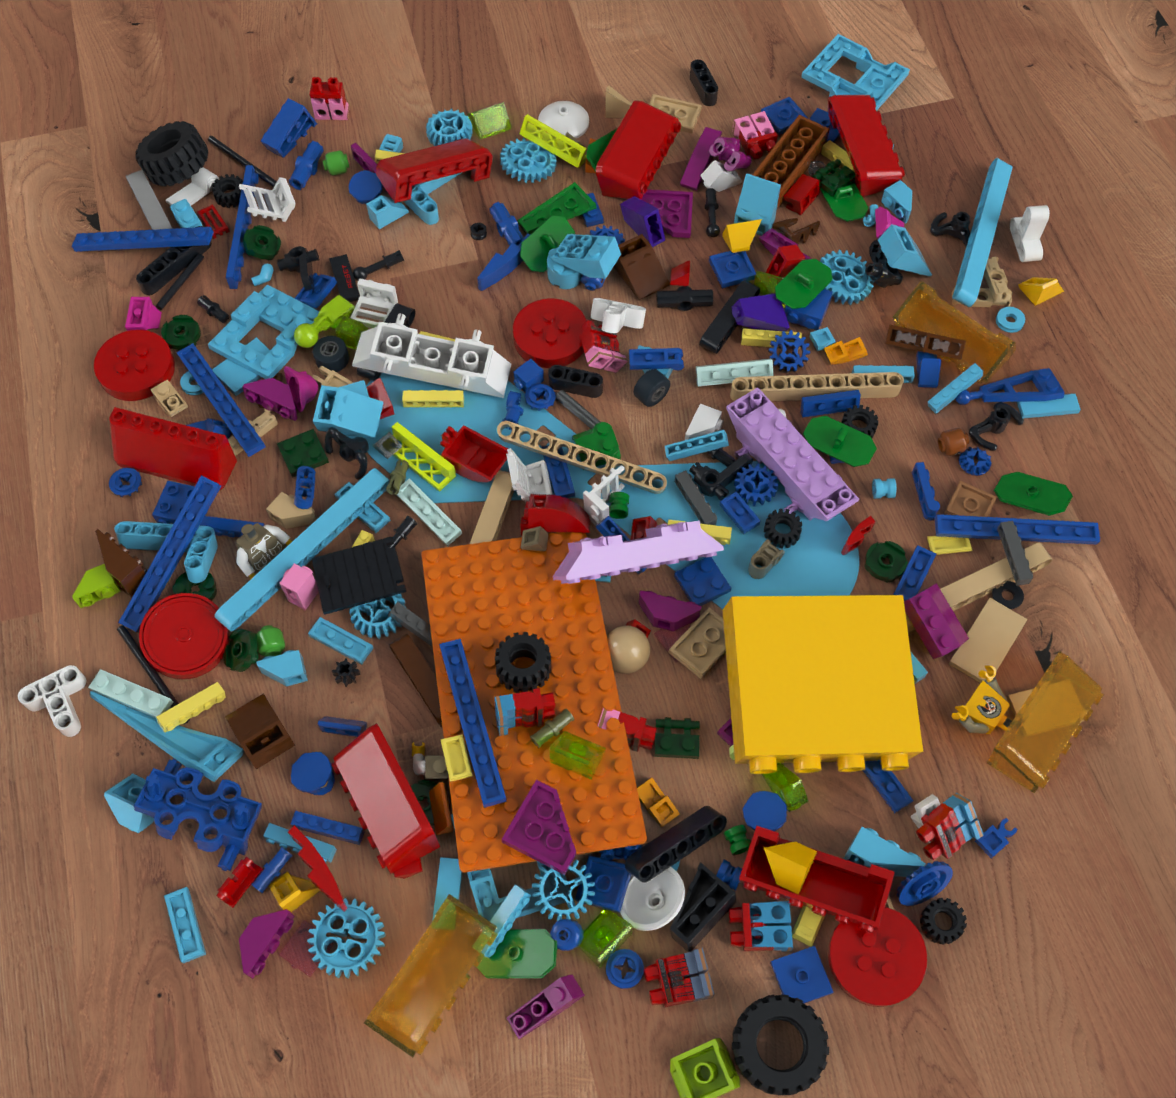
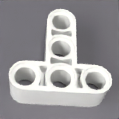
M1047 205L1029 206L1026 208L1023 217H1014L1010 220V231L1021 262L1040 261L1043 258V247L1040 237L1049 219V208Z
M594 298L590 318L603 322L602 331L618 333L623 326L643 328L646 308L602 298Z
M69 665L23 687L18 693V700L28 710L34 712L47 707L54 726L63 735L72 737L79 733L81 723L69 695L83 689L87 680L77 667ZM71 721L68 726L64 727L67 722Z

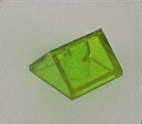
M504 102L467 114L480 139L512 129Z
M564 731L550 746V762L592 780L606 748Z
M604 909L583 931L584 937L578 947L601 968L611 954L617 951L632 935L633 926L614 912Z

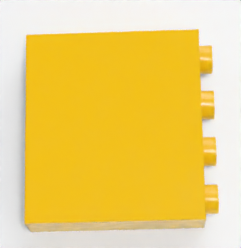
M903 595L732 596L722 610L735 764H749L751 774L777 772V763H793L795 773H813L822 770L821 762H837L839 772H856L866 769L865 761L881 760V769L883 771H898L908 769V760L923 752Z

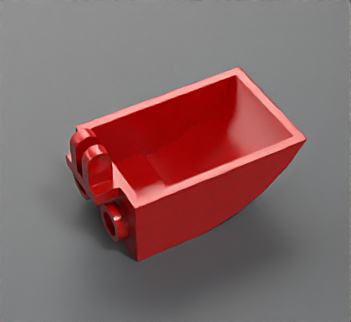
M464 425L458 432L451 426H448L446 432L441 435L442 441L440 445L445 447L441 456L454 466L455 473L472 481L490 482L507 460L508 448Z
M530 494V499L526 501L524 508V517L521 518V536L523 535V530L539 526L546 532L590 533V516L581 506L568 498L558 495Z

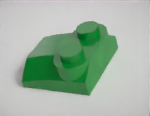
M606 422L597 423L593 429L572 436V440H574L576 445L621 460L612 426ZM585 453L579 454L581 462L586 461L588 456ZM600 459L596 461L595 466L605 465L606 462Z

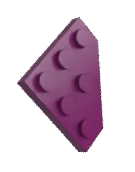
M647 189L641 200L658 208L663 229L672 237L691 238L693 192Z
M536 780L505 832L502 843L565 875L576 856V849L557 790Z

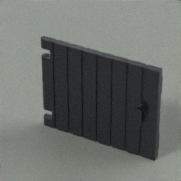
M387 537L312 558L324 615L406 592L405 585L397 586L404 579L396 548L387 547L394 544L393 537Z

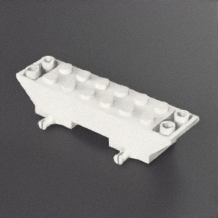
M400 313L396 323L379 321L378 327L361 333L352 363L353 367L504 398L511 363L494 351L493 345L484 344L479 341L482 334L480 330H478V333L477 330L473 331L472 339L456 338L454 342L418 334V329L408 328L403 325L406 316L402 314L401 317Z

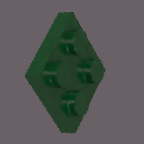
M314 429L277 443L292 478L297 475V469L301 466H309L315 469L329 463Z

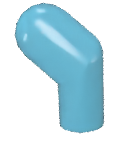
M876 204L869 207L870 215L863 218V224L866 227H872L876 224L875 209L878 208Z
M264 264L260 275L251 278L254 287L271 280L274 271L271 264Z

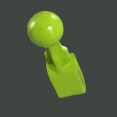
M341 295L336 296L321 308L312 324L303 323L296 327L294 331L295 342L304 348L314 346L319 338L318 333L329 328H337L352 315L355 306Z

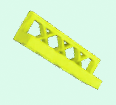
M527 114L525 116L520 135L577 168L586 162L585 152L587 148Z
M398 422L392 426L393 435L382 444L383 448L401 460V462L403 460L407 461L411 470L439 492L456 477L455 468L450 462ZM398 440L402 443V448L394 449L390 445ZM414 452L416 459H406L405 453ZM428 463L430 470H420L419 464ZM442 474L446 478L439 484L433 480V475Z

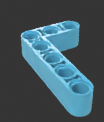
M461 173L413 185L411 199L403 202L426 224H436L439 221L438 207L428 194Z
M123 521L114 527V531L119 545L122 544L126 549L159 551L173 524ZM199 526L185 550L188 553L184 560V566L188 580L192 583H200L206 579L218 548L214 529L210 526Z

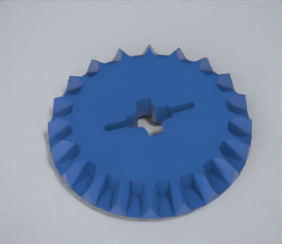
M935 861L932 864L927 863L926 866H920L916 871L913 870V873L906 876V880L900 883L901 886L897 889L896 895L900 903L906 906H913L933 898L948 885L953 876V870L944 861Z

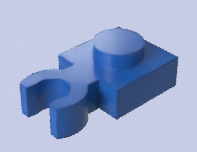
M1007 818L998 824V830L992 825L983 833L984 835L981 838L975 840L991 859L1009 843L1006 838L1012 837L1018 830L1016 827L1012 831L1005 829L1004 825L1009 821Z

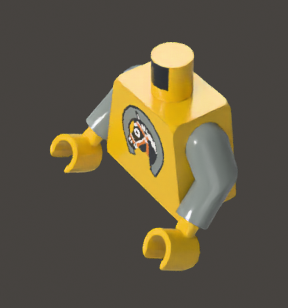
M985 665L987 672L980 670L978 673L981 678H986L985 682L982 681L965 706H955L958 713H952V718L958 720L969 733L991 734L996 726L1008 733L1015 724L1013 720L1004 715L1010 704L1007 702L995 678L996 669L993 666Z

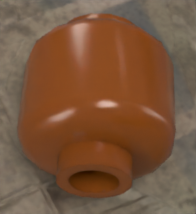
M960 428L943 431L937 440L938 447L947 456L963 453L967 448V444H969V436Z

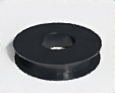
M1006 581L1003 586L1001 585L998 589L995 587L992 590L993 599L1009 609L1019 607L1024 600V593L1020 586H1016V583ZM1009 591L1012 593L1013 599H1004L1002 592Z

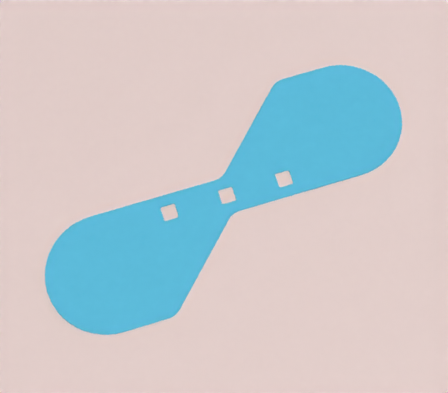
M382 373L379 378H381L391 401L394 415L380 419L378 425L379 434L376 435L375 439L365 438L369 445L368 454L388 473L395 469L399 459L383 448L382 444L393 435L392 426L396 422L405 427L439 455L445 449V447L440 445L442 441L441 435L446 432L448 426H451L458 432L464 425L508 449L511 448L525 466L544 460L542 454L504 442L497 433V426L507 414L506 402L510 391L522 394L520 396L521 399L519 398L521 402L519 401L520 405L518 406L524 412L518 420L519 425L533 430H538L541 426H545L556 435V438L574 443L572 436L576 435V433L544 408L540 411L537 408L531 409L530 405L526 404L525 393L510 381L507 382L504 398L463 390L464 407H403V391H462V389ZM370 380L367 386H369L374 381ZM509 427L504 428L502 435H510L512 429L509 430ZM523 434L520 437V441L528 442L531 437L529 434ZM396 440L390 446L394 449L402 448V443ZM562 447L564 455H566L569 449ZM414 452L405 453V458L408 460L416 459V454ZM578 454L577 457H576V459H577V461L581 462L580 457H579V454ZM506 460L500 470L510 472L508 460ZM753 461V468H755L756 465L759 464L758 461ZM721 462L700 463L702 467L708 466L719 473L727 468ZM428 463L419 464V469L422 471L430 470V465ZM567 463L575 490V497L571 498L583 499L584 491H592V486L588 484V481L596 473ZM695 463L637 465L664 475L667 480L666 489L660 494H654L623 483L625 487L619 492L627 493L630 496L629 504L627 505L629 508L628 516L624 519L610 518L630 536L633 519L651 516L655 521L661 518L666 523H668V519L685 522L699 521L674 482L675 475L686 470L692 476V481L695 484L694 475L689 472ZM764 463L759 464L760 468L766 466ZM606 464L597 466V468H604ZM410 468L407 469L405 474V481L410 478L434 503L486 501L494 480L493 478L490 482H476L456 473V477L439 492ZM624 468V471H622L619 475H622V474L625 473V468ZM639 472L635 473L633 479L640 482L644 479V475ZM442 474L433 475V480L438 484L446 478ZM655 479L652 485L655 488H661L663 482L660 479ZM777 479L778 489L776 490V496L772 497L770 502L765 500L764 505L756 502L755 506H753L752 501L747 503L761 521L760 525L744 535L721 508L718 497L704 495L705 501L710 504L712 512L717 515L716 526L732 527L730 545H723L724 550L717 551V556H712V559L731 586V592L712 602L723 609L732 596H849L854 588L859 572V550L856 548L845 555L841 553L848 537L852 533V529L846 519L839 513L828 521L817 518L809 521L803 513L798 510L794 511L796 513L795 517L799 516L800 522L802 521V531L799 540L796 541L795 545L791 544L789 548H786V545H784L783 550L785 553L781 560L772 567L765 577L754 579L749 575L748 568L752 556L768 539H765L764 526L768 515H772L774 510L778 513L779 509H783L784 512V508L792 504L791 499L785 493V487ZM734 481L725 487L729 490L726 497L735 492L736 486H734ZM514 490L511 500H522L521 495L518 496L517 491ZM780 523L775 526V529L782 534H787L791 531L790 527L786 524ZM777 544L776 548L781 550L782 548H780V545ZM699 557L697 560L679 561V563L668 566L677 572L705 557Z

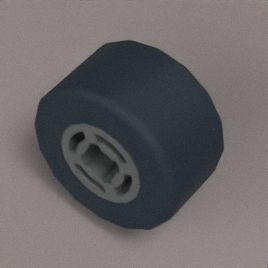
M322 337L313 346L312 353L318 368L323 366L331 371L339 372L349 362L346 344L339 337Z
M651 369L637 381L633 391L634 396L645 406L652 407L666 396L670 388V380L657 369Z

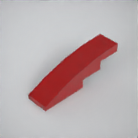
M294 825L288 833L302 847L297 853L298 856L312 869L307 877L321 892L345 912L348 908L329 867L313 844Z

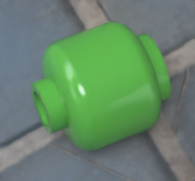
M340 150L326 153V160H322L325 171L328 170L332 176L344 174L347 172V168H350L347 154H343Z
M271 625L262 627L257 633L258 653L264 657L281 655L285 649L282 631Z

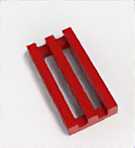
M213 204L197 211L198 217L205 227L211 226L203 216L204 213L216 229L213 230V239L217 238L216 235L218 234L220 236L223 235L224 231L226 233L230 232ZM210 210L213 212V214L215 215V217L217 218L222 227L219 228V226L209 213Z

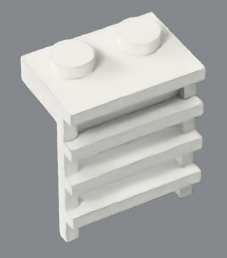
M279 177L273 190L243 184L238 186L239 189L244 190L250 206L247 208V211L252 213L253 216L261 214L263 218L271 216L273 220L281 218L283 222H286L290 213L295 208L296 203L285 178Z
M359 279L357 286L360 297L347 326L351 328L355 324L368 328L378 327L379 322L357 318L356 316L385 322L394 305L398 303L395 286ZM360 307L386 312L387 315L360 309Z
M511 448L507 449L508 454L506 455L513 490L517 491L518 496L521 495V499L525 500L526 503L530 499V494L553 495L546 462L541 460L525 466Z
M622 465L616 470L612 468L608 477L603 475L599 485L596 483L592 485V491L583 492L584 510L590 516L591 522L596 526L609 516V506L606 502L609 501L610 494L619 492L625 487L623 483L619 485V474L624 471Z

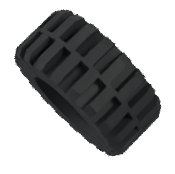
M175 121L174 123H167L165 126L158 127L157 130L151 131L147 137L145 136L142 139V143H139L138 149H136V161L150 182L163 187L167 185L173 186L176 183L180 184L184 180L190 179L193 174L199 172V169L205 165L208 159L207 145L194 125L185 121Z
M773 994L753 1002L738 1018L732 1034L734 1060L736 1066L738 1065L741 1071L740 1073L755 1088L778 1096L793 1095L810 1088V1085L821 1077L820 1074L827 1065L826 1057L829 1055V1047H827V1039L829 1038L827 1031H824L822 1026L824 1024L822 1019L816 1016L815 1010L810 1005L807 1006L802 1003L803 1000L789 997V995ZM774 1020H783L792 1024L799 1031L803 1041V1052L800 1060L793 1067L786 1070H778L768 1066L761 1059L757 1050V1037L760 1030L765 1024Z

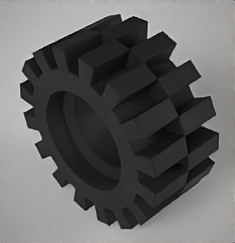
M225 174L224 178L220 176V180L216 179L215 183L212 184V192L217 204H221L222 207L227 206V208H230L231 205L237 207L236 204H239L242 190L238 186L243 184V180L239 176L235 177L234 174H231V177L228 174ZM234 189L230 193H224L227 190Z
M854 405L852 409L850 407L845 411L841 423L873 438L879 420H877L878 416L874 415V410L869 411V407L863 409V405H860L859 408H857V405ZM861 420L867 426L865 428H858L852 424V421Z
M779 509L778 513L774 510L772 515H768L764 526L765 539L768 538L771 542L773 541L775 547L779 544L782 549L784 545H786V548H789L791 544L795 545L802 531L800 517H795V512L789 514V509H786L785 512H783V509ZM780 523L786 524L790 527L791 531L787 534H782L775 529V526Z
M938 898L931 901L922 911L920 923H923L921 929L927 932L925 935L927 938H933L932 942L936 943L938 941L942 945L945 943L950 944L965 932L963 930L966 928L967 923H964L967 918L966 915H962L964 910L962 907L960 909L957 907V902L951 903V899L943 900V898ZM942 912L949 915L952 920L950 929L942 930L936 925L935 915Z

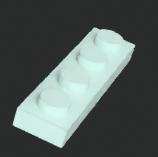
M771 358L695 366L698 387L732 383L737 377L773 376V360Z
M410 478L401 485L399 493L396 495L447 547L462 534L461 529Z
M101 669L88 687L93 692L154 718L169 710L173 704V701L166 696Z

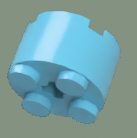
M557 248L551 249L547 257V274L550 283L558 285L561 289H571L578 286L582 274L553 261L551 257Z

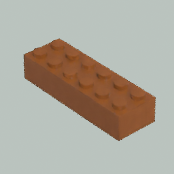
M798 115L752 174L753 176L781 184L777 209L784 201L783 196L806 172L822 151L823 145L827 143L830 129L801 115Z

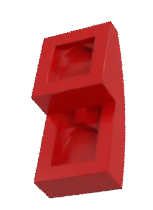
M872 516L863 520L852 531L841 551L843 555L861 545L865 538L864 535L871 531L876 522Z

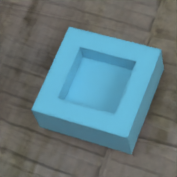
M828 327L810 332L809 337L817 351L823 350L825 347L836 342Z

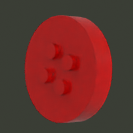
M547 298L534 301L525 306L514 320V346L518 354L525 361L532 359L541 368H550L554 365H569L576 361L584 352L579 336L583 333L582 325L587 321L586 317L578 307L565 300Z
M129 330L113 336L101 346L94 360V373L102 388L110 396L124 401H139L154 396L151 389L167 379L170 382L175 371L174 356L167 342L158 334L147 330Z
M192 593L174 594L153 605L144 616L139 630L140 647L149 664L157 672L173 679L197 678L214 669L223 659L225 648L229 645V630L214 617L219 607L208 598Z
M885 907L879 930L873 929L872 933L859 929V924L850 921L849 925L839 923L830 938L828 961L836 983L849 997L868 1006L886 1007L907 999L918 989L926 973L927 951L919 930L906 916L894 909Z

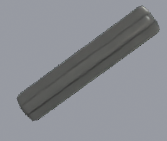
M560 390L556 394V400L591 429L597 423H600L596 417L565 391Z

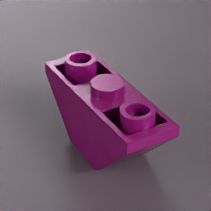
M274 378L245 383L242 386L244 396L249 402L260 404L266 410L279 413L285 419L297 420L296 408L289 385Z
M640 590L638 604L653 627L674 632L695 622L700 617L702 606L694 602H684L672 596L657 595L652 591Z
M285 909L254 917L240 936L239 944L243 973L253 979L255 975H259L266 964L265 960L269 954H273L280 944L279 939L291 929L295 916L290 911Z

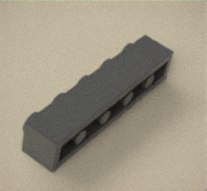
M686 470L676 474L674 482L700 523L716 525L717 515L712 512L710 504L705 501L703 493H700L698 485L692 481V476Z
M1013 521L1001 522L997 530L1016 586L1029 584L1033 579V573L1030 571L1029 561L1025 557V549L1022 548L1021 538L1017 533V526L1014 525Z
M397 601L388 613V616L433 647L430 625Z

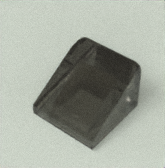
M390 431L372 445L386 459L390 458L402 447Z

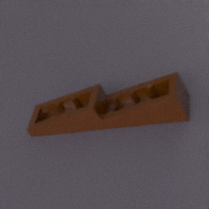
M890 324L885 344L961 360L966 341Z

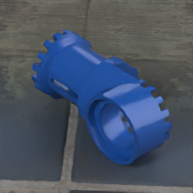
M509 392L506 402L507 414L502 421H510L519 425L518 420L524 412L518 406L520 405L519 401L521 402L519 398L521 399L520 396H522L521 393Z

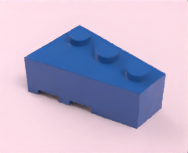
M288 98L285 104L282 105L276 118L273 119L267 132L264 133L261 142L267 150L284 158L297 145L296 141L301 136L305 137L307 135L306 131L311 126L315 127L317 123L305 106Z

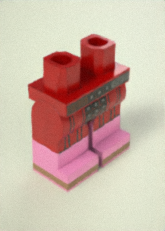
M313 77L309 95L315 119L330 120V117H332V120H348L349 104L346 102L343 82H339L337 77H330L328 82H322L320 77ZM319 110H324L326 114H319ZM336 110L342 111L343 114L337 115Z
M765 111L752 114L750 118L745 116L734 119L732 132L735 137L737 136L740 139L746 155H751L754 159H758L763 155V151L767 150L769 154L777 144L778 135L774 131ZM761 118V121L757 122L756 119ZM745 122V126L741 127L740 124Z
M587 320L582 325L583 333L579 336V339L582 341L588 366L599 369L603 368V370L615 373L618 372L628 361L626 355L620 354L619 342L616 339L617 333L602 331V324L596 327L591 320Z
M603 708L598 723L599 728L606 729L607 721L610 718H616L620 724L624 722L628 746L632 747L633 751L638 752L640 747L652 750L657 728L646 725V718L640 717V720H638L635 716L616 710L607 711Z

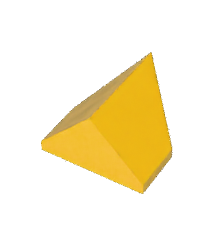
M762 219L726 225L722 237L732 253L750 250V245Z
M1032 277L1018 284L1021 291L1035 306L1064 292L1056 278Z
M796 841L765 847L764 851L776 884L799 895L817 851Z
M288 871L268 885L283 910L287 909L290 912H293L320 891L310 880L290 875Z

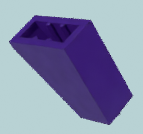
M635 196L620 204L623 219L637 235L643 234L652 247L665 241L658 208Z
M776 293L742 298L732 306V315L738 325L757 330L787 331L790 328L782 302L776 299Z

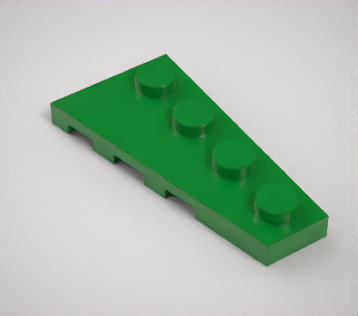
M574 182L517 220L518 225L526 234H532L551 216L565 217L566 220L596 209V203Z

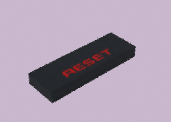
M347 254L329 258L334 277L337 281L339 294L349 302L359 300L360 295Z

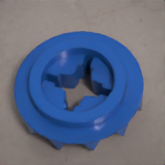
M545 384L532 385L525 392L526 404H529L531 409L537 408L539 411L543 408L547 410L549 406H553L556 399L554 390ZM544 395L543 399L537 401V397Z
M969 447L959 457L961 468L966 473L976 476L988 472L992 463L990 461L991 456L986 454V450L982 451L979 447ZM975 456H977V460H978V463L976 464V466H975V463H974V460H973V458H974Z
M122 468L110 477L109 487L115 495H119L122 498L124 495L131 496V493L134 491L138 492V487L142 485V477L133 468ZM121 480L129 481L130 485H123Z
M620 949L612 953L608 958L606 975L613 985L620 989L632 988L642 979L644 965L636 952L629 949ZM628 959V968L632 969V971L627 972L624 979H622L621 970L615 967L623 966L625 960Z

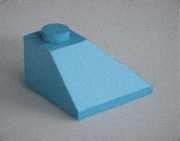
M131 774L104 793V797L118 823L131 831L140 833L153 823L154 818L134 810V804L146 780Z

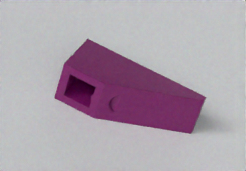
M573 974L563 976L509 1015L507 1020L519 1040L569 1008L585 995Z

